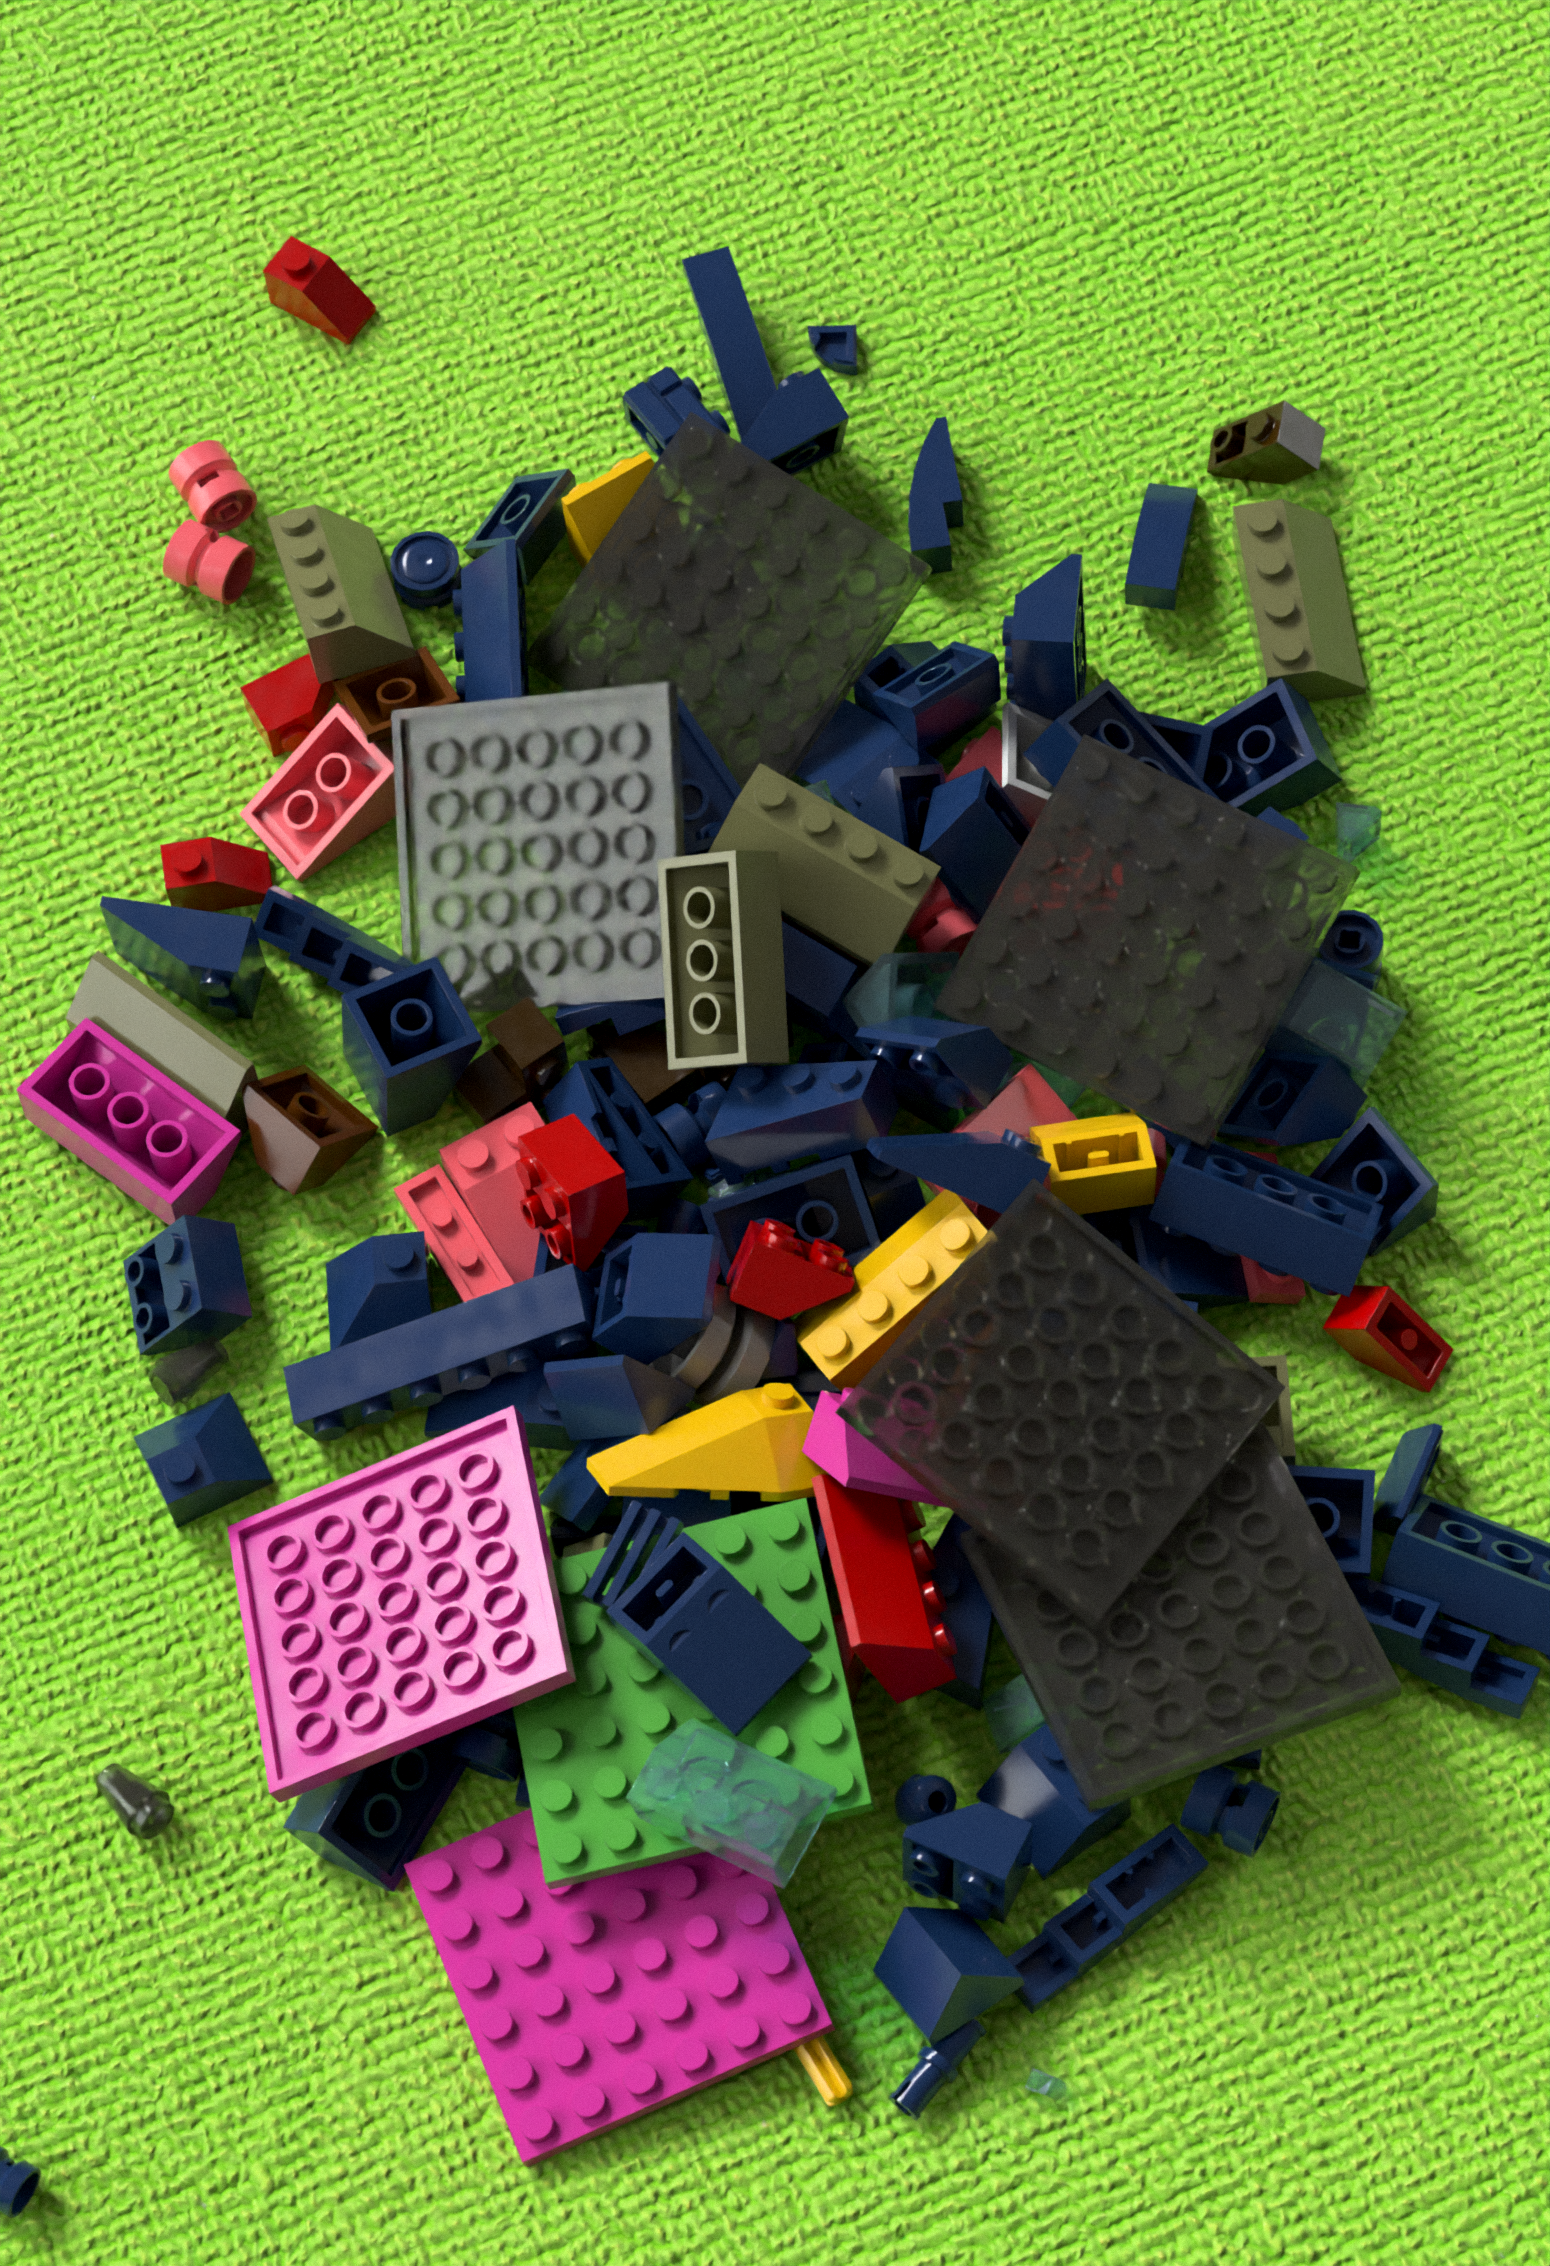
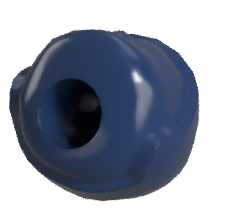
M914 1774L897 1790L894 1802L895 1812L901 1823L910 1826L955 1811L957 1803L955 1789L943 1777Z

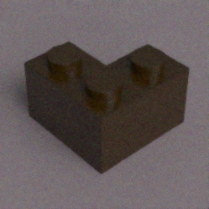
M526 997L486 1024L491 1049L469 1063L452 1089L454 1101L477 1129L530 1101L536 1111H539L544 1107L542 1101L570 1070L564 1039L529 997Z

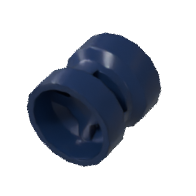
M1 2146L0 2212L12 2219L23 2211L34 2195L40 2181L41 2170L25 2160L14 2163L9 2157V2152Z

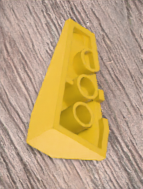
M769 1383L760 1388L738 1391L663 1424L650 1434L638 1435L588 1457L586 1466L608 1496L674 1498L679 1494L680 1489H696L710 1492V1499L729 1500L730 1491L760 1492L761 1501L781 1502L814 1497L815 1492L811 1478L820 1474L828 1475L823 1468L802 1452L814 1413L790 1383Z

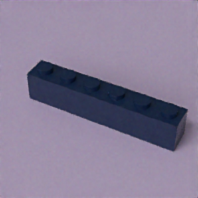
M572 1263L283 1367L294 1425L315 1441L336 1440L343 1437L347 1430L366 1423L379 1424L389 1421L396 1412L413 1406L426 1407L440 1402L444 1395L461 1389L473 1390L488 1385L492 1378L511 1371L526 1372L532 1370L540 1364V1361L553 1356L580 1353L586 1350L590 1343L595 1342L592 1340L598 1302L593 1280Z

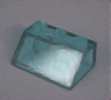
M690 1718L653 1748L626 1798L640 1819L785 1889L838 1790L826 1782Z

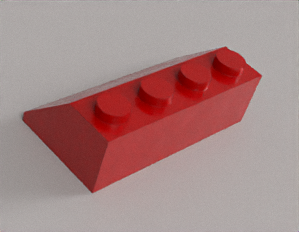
M820 1474L811 1478L847 1633L853 1651L897 1704L957 1678L952 1660V1655L958 1653L957 1644L951 1630L942 1620L941 1613L947 1610V1604L940 1587L932 1580L930 1571L936 1569V1561L930 1546L921 1536L920 1529L926 1527V1521L918 1502L845 1487L831 1475Z

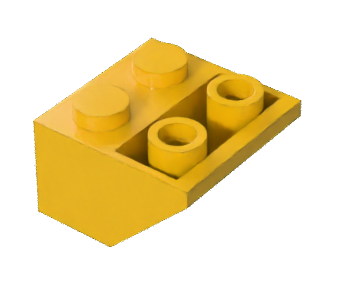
M647 451L634 458H626L619 461L613 466L611 471L590 483L584 482L577 485L567 496L561 498L570 552L600 593L629 578L631 572L684 541L681 517Z
M1134 1112L1029 1127L1030 1139L1042 1146L1040 1155L1051 1163V1167L1042 1184L1049 1219L1154 1204L1157 1166L1146 1123Z

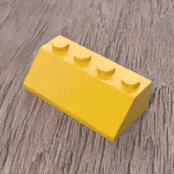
M945 1189L852 1269L855 1283L850 1292L806 1309L793 1320L796 1339L828 1380L841 1392H843L844 1388L864 1391L1013 1263L1014 1260L958 1194Z

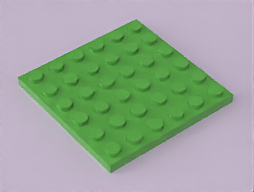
M807 1498L686 1527L682 1530V1532H685L722 1564L813 1656L737 1737L621 1637L609 1618L607 1610L585 1601L582 1594L607 1547L552 1561L576 1681L513 1707L544 1879L550 1890L875 1810L811 1509ZM661 1534L652 1536L635 1573L631 1576L623 1593L639 1578ZM630 1541L602 1595L605 1596L634 1541Z

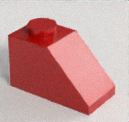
M292 236L289 237L263 269L271 304L347 345L353 341L377 311L375 304L330 256Z
M309 653L240 687L246 711L273 757L285 751H295L325 717L335 690L333 682L338 681V679L319 684Z
M213 837L160 845L165 889L171 906L214 912L261 904L268 888L273 886L268 852Z
M1354 1285L1349 1297L1341 1294L1323 1326V1329L1355 1360L1424 1393H1430L1454 1350L1390 1286Z

